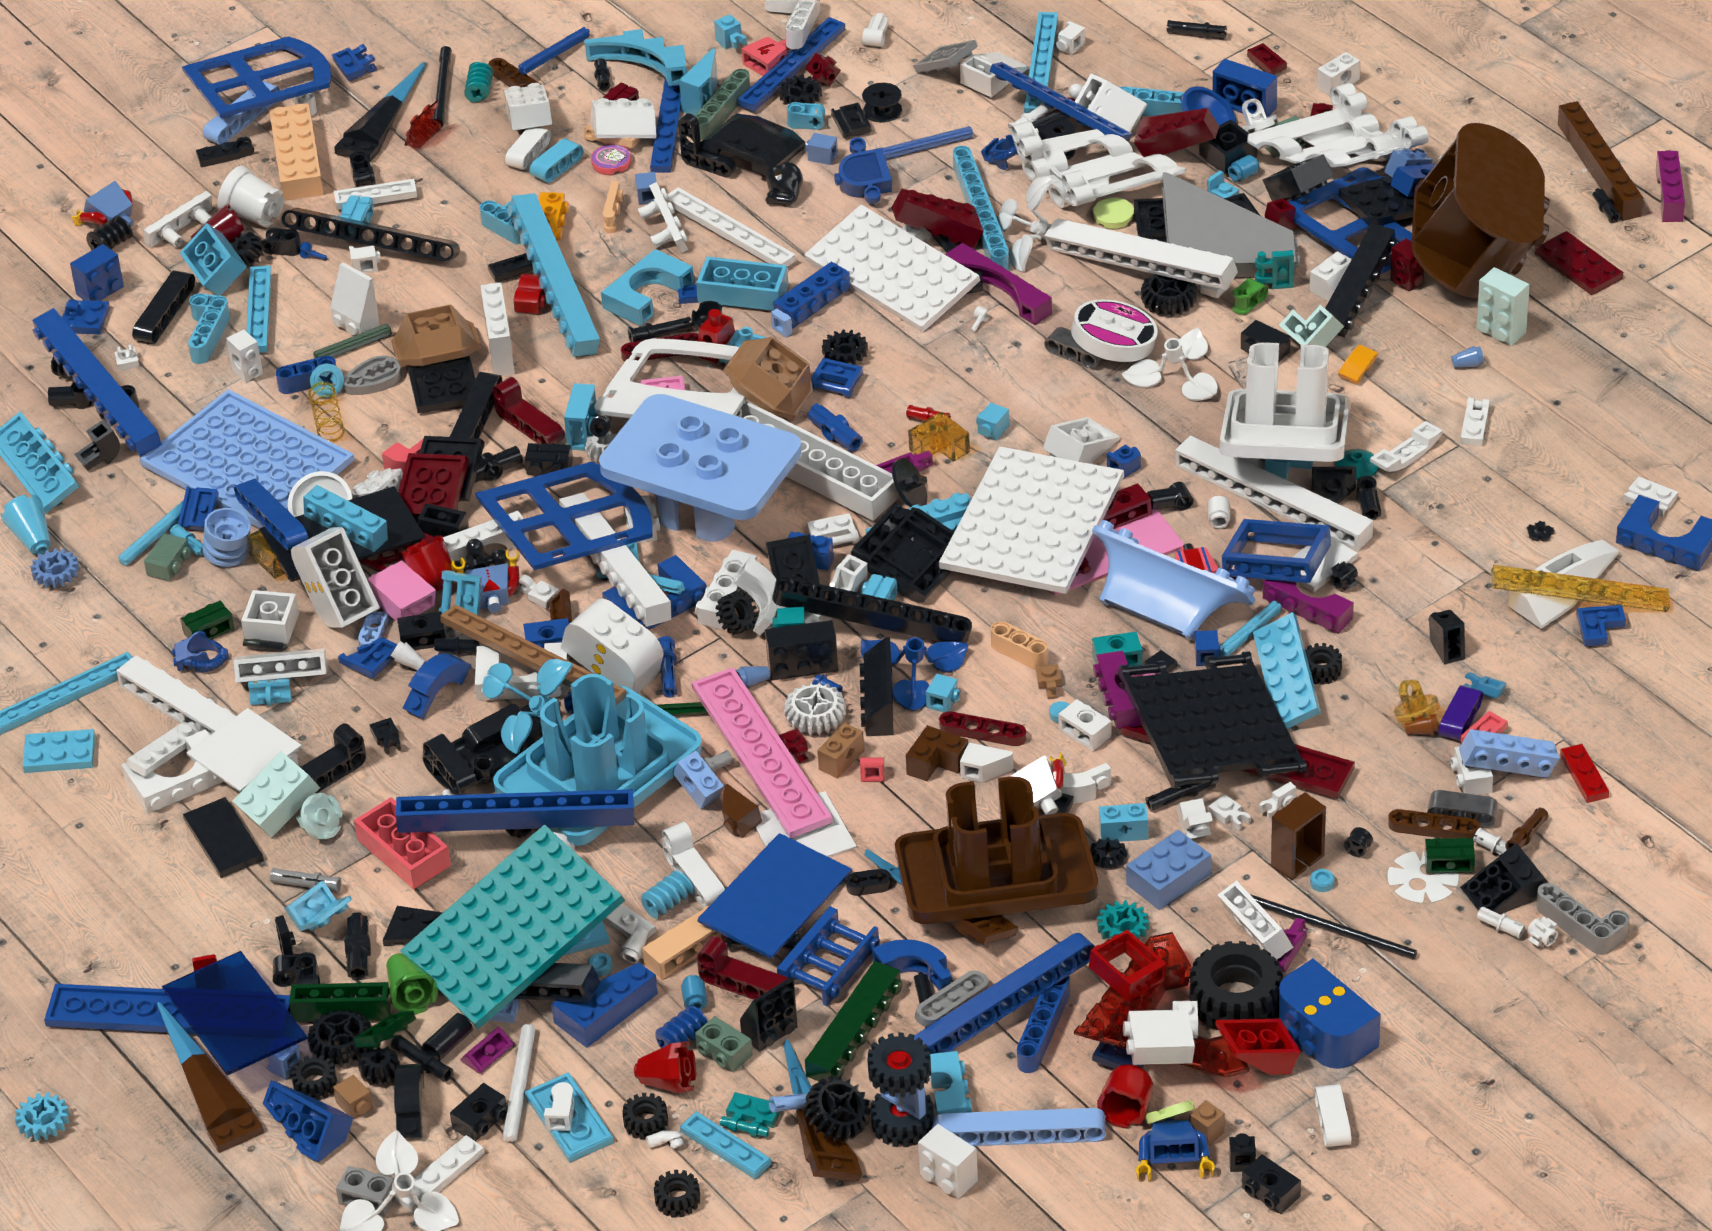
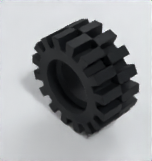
M734 591L717 601L718 605H716L715 609L719 611L716 612V617L720 616L718 622L719 624L723 623L722 628L724 630L727 629L729 634L733 633V635L742 633L753 628L757 622L755 617L758 616V613L754 612L757 609L756 605L752 606L753 599L748 600L749 595L747 593L743 594V591ZM734 607L736 608V610H737V612H738V614H739V618L737 617V615H736V613H735Z
M1315 643L1314 647L1311 645L1307 646L1305 651L1313 683L1316 684L1317 681H1320V685H1324V681H1327L1328 684L1332 683V679L1336 681L1342 671V654L1339 653V649H1334V646L1331 644L1329 647H1326V643H1322V646H1319L1318 643ZM1323 662V663H1327V664H1326V665H1317V664H1315V663Z
M312 1055V1059L305 1056V1061L299 1059L297 1065L294 1064L292 1067L293 1071H291L294 1090L312 1098L315 1097L316 1100H320V1096H323L324 1099L327 1098V1092L332 1094L334 1092L333 1086L337 1085L334 1063H331L329 1058L325 1060V1056L322 1055L319 1059L317 1055ZM312 1075H321V1076H322V1077H321L320 1079H318V1080H314V1081L306 1080L308 1077H310V1076H312Z
M642 1093V1097H639L636 1094L634 1095V1100L629 1098L627 1104L624 1103L623 1105L624 1128L628 1134L632 1133V1137L637 1138L640 1135V1140H644L645 1136L658 1133L660 1130H666V1126H668L667 1106L660 1096L655 1098V1094L650 1093L648 1097L646 1093ZM643 1113L654 1115L649 1119L637 1118L638 1115Z
M676 1169L674 1174H671L670 1171L665 1172L666 1177L661 1174L659 1181L656 1180L654 1183L655 1204L660 1212L663 1211V1214L666 1216L671 1213V1217L676 1218V1214H680V1217H685L684 1212L690 1215L692 1208L694 1210L698 1208V1204H700L699 1184L697 1178H694L692 1173L687 1176V1171L682 1170L680 1174L678 1169ZM675 1190H682L686 1192L684 1195L679 1197H672L668 1195L670 1192Z

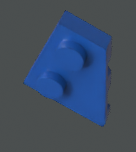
M382 637L370 644L357 647V652L351 655L340 654L338 656L339 663L373 679L394 659L390 655L398 644Z

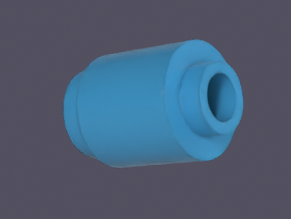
M1247 155L1233 162L1228 168V174L1233 181H1243L1258 173L1259 162L1255 157Z
M697 975L687 976L681 985L684 1007L686 1008L691 1005L702 1010L708 1004L705 983Z

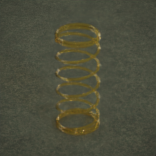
M318 382L308 392L317 434L321 437L319 432L330 435L338 433L342 429L339 437L326 439L330 442H336L343 437L345 428L341 420L342 416L338 406V399L336 398L335 387L328 382ZM319 385H328L331 387L318 389L311 396V391ZM329 389L333 391V395H324L316 400L313 399V396L320 390ZM323 397H330L326 401H317ZM323 405H335L331 410H318ZM325 412H337L333 417H320ZM328 423H336L333 425L326 426V424ZM337 424L341 426L338 431L333 433H326L320 430L322 427H333Z

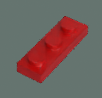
M1583 744L1560 749V756L1586 803L1609 798V790Z

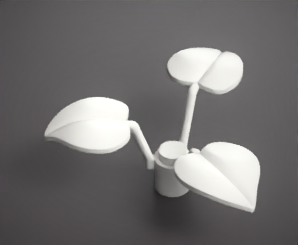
M1036 178L1031 183L1026 194V201L1029 202L1027 208L1039 219L1038 221L1035 220L1033 223L1014 216L1018 209V203L1013 199H1008L1003 203L997 218L1002 232L1009 229L1012 220L1030 226V231L1033 232V235H1023L1022 239L1016 240L1012 247L1010 261L1013 267L1019 271L1025 272V265L1032 249L1033 239L1041 240L1042 238L1046 240L1044 235L1051 226L1048 220L1044 219L1036 211V208L1054 180L1052 178Z
M1198 327L1180 339L1171 338L1165 342L1166 353L1162 354L1160 367L1154 360L1145 359L1133 364L1127 371L1122 373L1123 378L1131 385L1149 388L1161 381L1162 377L1159 372L1163 371L1166 360L1173 364L1180 362L1189 380L1182 386V394L1185 398L1191 401H1202L1212 398L1218 391L1217 383L1211 375L1198 373L1192 378L1184 362L1186 359L1198 360L1208 351L1207 342Z
M396 1130L382 1142L376 1155V1166L379 1172L385 1176L395 1174L392 1191H390L389 1195L376 1210L373 1204L367 1200L358 1199L349 1203L342 1214L339 1230L382 1231L384 1220L378 1214L394 1196L398 1198L412 1196L414 1203L418 1206L413 1214L414 1221L423 1231H443L456 1226L459 1219L452 1203L439 1192L427 1191L423 1194L421 1202L418 1200L416 1190L413 1189L414 1178L410 1174L417 1167L418 1155L414 1147Z

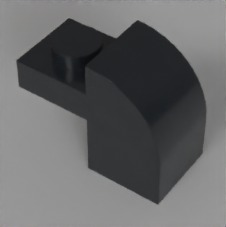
M103 419L86 431L92 442L75 453L76 458L87 471L103 460L108 464L111 463L119 452V439L113 429Z

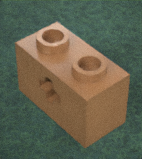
M844 722L817 750L819 770L838 779L864 752L863 731Z

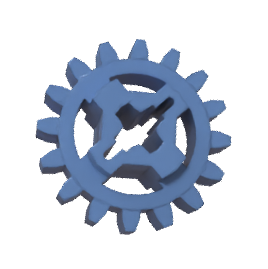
M54 548L53 552L46 550L45 555L38 554V559H33V565L30 566L33 580H37V585L44 583L45 588L49 587V585H53V588H56L58 584L64 587L65 582L72 583V577H78L77 572L80 571L77 556H73L72 551L66 553V549H62L59 552L57 548Z

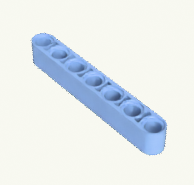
M1098 1108L942 1113L936 1115L932 1120V1128L939 1124L972 1146L1097 1142L1103 1140L1106 1136L1105 1113Z

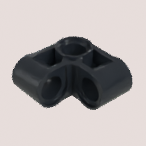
M310 952L278 955L273 959V983L280 987H287L292 984H320V972L316 956Z

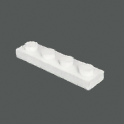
M414 179L337 190L334 191L336 208L339 210L342 208V204L347 202L350 195L359 196L360 198L362 196L371 197L373 204L417 198V191Z
M180 723L129 757L126 767L145 777L185 750V738L198 732L190 726Z
M467 1135L464 1136L414 1178L413 1189L416 1190L418 1200L421 1202L423 1194L427 1191L440 1192L485 1154L484 1147ZM411 1195L406 1198L395 1196L396 1202L411 1213H414L418 1206L414 1203Z

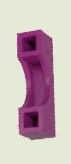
M1671 150L1657 151L1656 177L1657 183H1660L1662 222H1683L1685 199L1678 151Z
M1267 579L1263 582V599L1270 603L1276 601L1287 611L1293 612L1337 634L1353 619L1354 602L1335 593L1327 597H1310L1299 591L1297 582Z
M1123 650L1097 654V664H1093L1095 678H1099L1098 686L1100 692H1104V705L1109 706V719L1111 721L1114 720L1116 729L1126 726H1141V721L1127 692L1120 688L1123 683L1119 677L1118 668L1120 665H1128Z

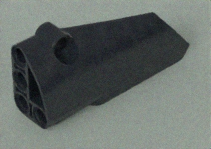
M510 704L470 725L464 730L462 737L453 742H450L444 734L424 742L422 757L424 765L438 783L455 794H460L477 784H487L492 781L493 776L498 770L543 737L541 718L531 716L532 728L521 746L519 754L513 753L504 745L501 738V730L509 716H517L520 711L532 712L529 704L522 708H519L517 704Z

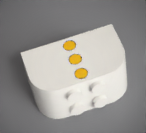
M343 527L330 528L292 547L291 555L294 565L316 613L325 625L330 628H342L380 608Z
M602 598L594 601L566 626L561 644L563 651L592 673L600 674L611 680L614 684L626 686L636 693L641 692L659 675L663 659L662 646L654 634L614 603Z

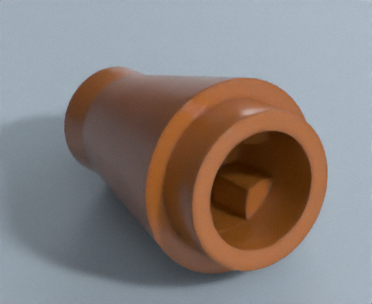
M1430 712L1404 721L1407 735H1434L1439 730L1437 715L1430 714Z

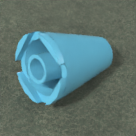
M21 495L12 499L4 506L5 511L0 515L3 523L32 554H45V551L51 546L41 499L36 495H32L33 497Z

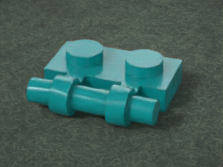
M1293 250L1272 252V258L1268 259L1265 252H1258L1255 259V266L1257 268L1255 281L1264 285L1271 283L1272 289L1293 288ZM1265 269H1271V273H1266Z
M735 1092L726 1109L727 1117L722 1116L720 1119V1126L728 1127V1130L734 1132L738 1130L748 1132L753 1137H768L770 1128L774 1127L781 1111L771 1112L769 1102L773 1101Z

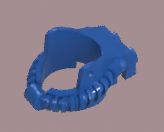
M1006 135V139L1002 138L1000 141L999 138H994L981 151L984 161L995 164L1002 170L1008 168L1007 160L1018 155L1012 135Z
M198 631L189 638L175 643V649H172L173 657H176L173 658L174 667L177 666L178 671H184L183 666L185 665L188 666V669L195 668L196 672H208L220 667L229 659L228 649L224 648L217 641L208 639L203 631ZM213 650L218 654L213 659H209L207 653L201 651Z

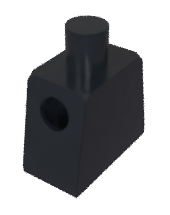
M1451 610L1432 613L1428 618L1430 641L1443 664L1464 660V622Z

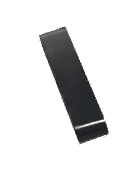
M176 270L170 273L135 323L132 332L134 340L152 344L158 341L195 286L194 274Z
M481 371L478 373L450 437L480 438L494 406L492 388L503 381L502 375Z

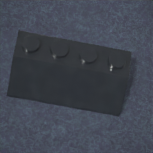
M885 637L864 653V663L859 664L860 677H864V680H860V694H865L864 697H860L861 710H865V713H861V727H866V736L894 735L890 637Z

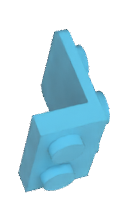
M320 881L284 909L299 931L306 929L312 931L329 923L331 916L338 915L349 908L347 903L352 898L349 895L336 900L325 882Z

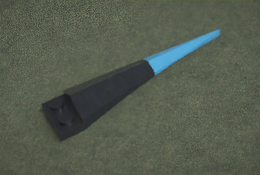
M424 62L343 133V138L334 146L335 154L350 157L353 152L362 151L367 154L369 162L373 160L380 152L408 93L424 70Z

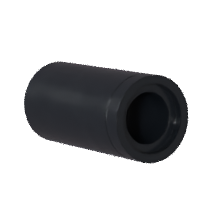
M456 1013L422 1044V1049L428 1054L436 1055L439 1061H441L473 1031V1026L464 1015Z

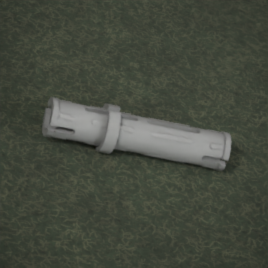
M272 868L270 873V882L312 888L318 882L324 881L329 890L335 892L340 891L342 884L340 877L324 876L320 872L310 874Z

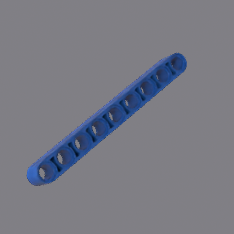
M1081 933L1070 935L914 1035V1040L917 1038L922 1039L923 1045L927 1044L930 1054L951 1052L1088 964L1091 950L1095 945Z

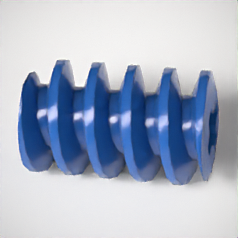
M690 1005L686 1007L684 1011L679 1012L677 1016L666 1022L663 1027H659L656 1030L655 1036L659 1047L663 1048L676 1042L694 1041L696 1039L695 1033L708 1022L705 1015L695 1006Z

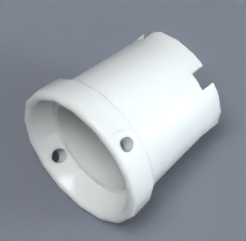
M241 165L234 168L224 180L219 191L217 205L220 210L224 205L230 204L228 210H234L238 217L267 228L273 224L269 222L272 217L276 219L279 217L283 208L284 197L280 196L283 191L263 181L252 170Z

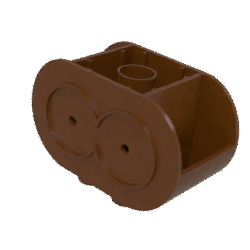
M1469 123L1459 130L1454 142L1428 175L1421 179L1415 187L1411 246L1417 262L1428 275L1442 286L1457 294L1478 298L1479 280L1494 267L1513 275L1520 272L1526 260V253L1532 246L1540 247L1549 232V225L1544 223V215L1548 210L1550 199L1545 196V175L1536 157L1515 137L1494 126L1482 123Z

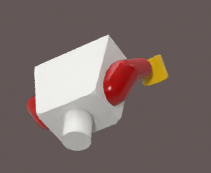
M1061 752L1059 753L1060 756L1056 759H1053L1052 756L1049 757L1050 761L1044 755L1011 775L1025 778L1031 783L1034 807L1037 806L1038 810L1042 808L1045 815L1055 814L1058 811L1054 801L1062 796L1061 788L1064 786V767L1067 762Z

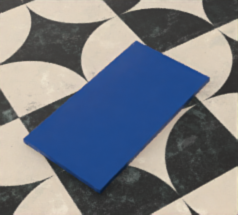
M778 833L698 917L697 922L772 959L840 886L847 876L852 873V868Z

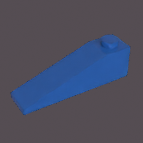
M272 1080L263 1101V1105L273 1118L286 1129L285 1133L287 1136L293 1138L297 1143V1149L302 1154L318 1162L346 1141L353 1121V1117L341 1110Z

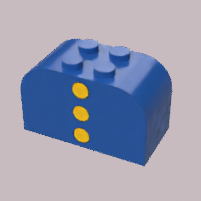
M1314 958L1283 978L1279 987V1019L1282 1020L1294 1042L1307 1055L1312 1056L1326 1067L1340 1069L1355 1064L1379 1047L1381 1014Z

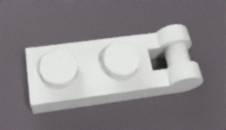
M1468 397L1460 444L1482 446L1490 399L1479 401Z

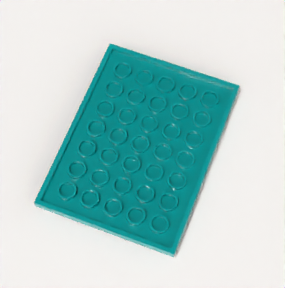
M543 825L400 951L433 977L438 990L479 1030L618 908L625 899L546 825Z

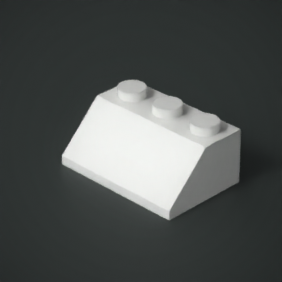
M600 98L592 100L590 123L596 138H656L655 110L652 102L648 99L640 98L637 101H629L625 98L618 100Z

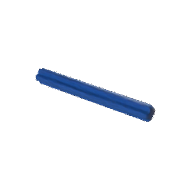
M582 27L518 65L519 73L525 75L589 38L590 30Z
M970 126L884 147L882 150L885 159H890L972 138L973 130Z

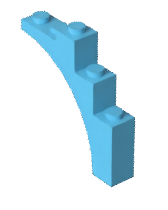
M643 29L623 31V35L584 40L587 61L603 58L605 60H625L641 63L659 71L666 78L668 86L679 85V80L687 73L684 45L664 47L663 37L644 39Z

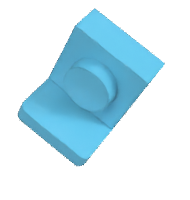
M1221 170L1210 176L1207 180V191L1223 199L1239 194L1238 188L1224 181V172Z

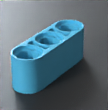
M564 138L532 162L530 174L550 183L581 159L584 149L581 145Z

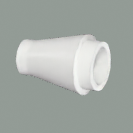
M400 641L390 655L395 659V662L417 671L425 662V659L407 642L404 644Z
M640 926L635 928L634 932L620 949L622 959L632 964H637L639 960H642V948L645 947L649 934L647 929Z

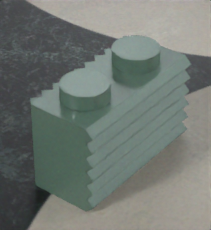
M163 533L161 539H159L155 547L144 559L146 574L156 579L170 581L174 574L179 573L184 560H188L191 555L188 539Z

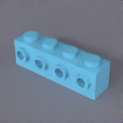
M316 485L303 497L304 516L329 529L343 527L348 539L372 552H375L388 540L386 520L323 487Z

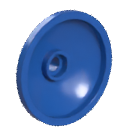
M1191 87L1181 97L1183 111L1208 108L1218 125L1229 120L1236 122L1235 114L1228 102L1208 88Z

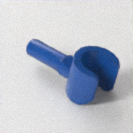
M303 242L301 244L300 256L303 259H307L310 256L322 260L327 259V255L313 251L310 243Z

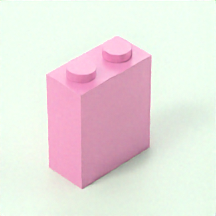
M402 560L367 579L379 607L396 622L397 618L419 615L435 606L436 590Z

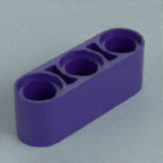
M1460 685L1442 717L1438 734L1461 741V735L1469 729L1481 706L1483 691Z

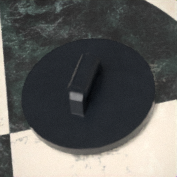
M905 458L895 460L892 465V477L902 500L910 508L913 505H926L927 490L925 484L927 483V477L920 475L917 468Z

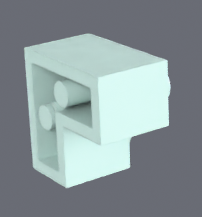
M1321 305L1318 306L1307 320L1292 310L1279 324L1300 345H1319L1326 347L1344 327Z

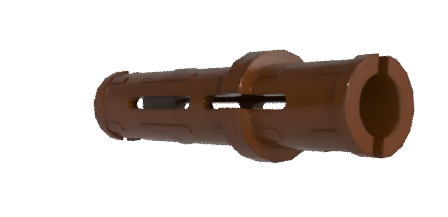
M1541 807L1535 809L1525 823L1514 830L1513 836L1505 844L1506 850L1516 843L1520 848L1529 844L1532 835L1549 817L1546 809Z

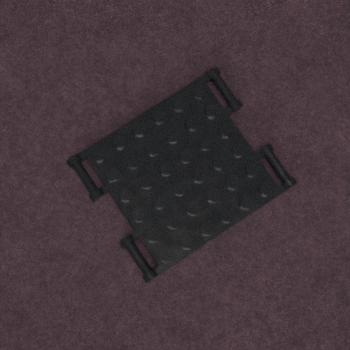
M1250 651L1242 652L1240 655L1205 656L1206 669L1168 673L1164 661H1156L1155 664L1119 666V677L1172 788L1204 782L1216 784L1219 782L1220 772L1256 768L1260 778L1289 772L1306 773V761L1301 758L1252 661ZM1233 664H1243V665H1239V666H1230V667L1217 668V666L1233 665ZM1157 673V675L1131 677L1132 675Z

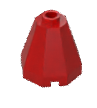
M689 1042L671 1043L639 1058L637 1064L634 1065L635 1077L639 1079L641 1084L676 1093L693 1091L694 1085H690L692 1080H696L697 1072L695 1054L693 1050H687L686 1046H690Z

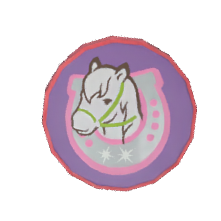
M615 144L601 146L591 155L593 169L605 175H613L617 171L619 173L624 172L631 164L630 151L623 146Z

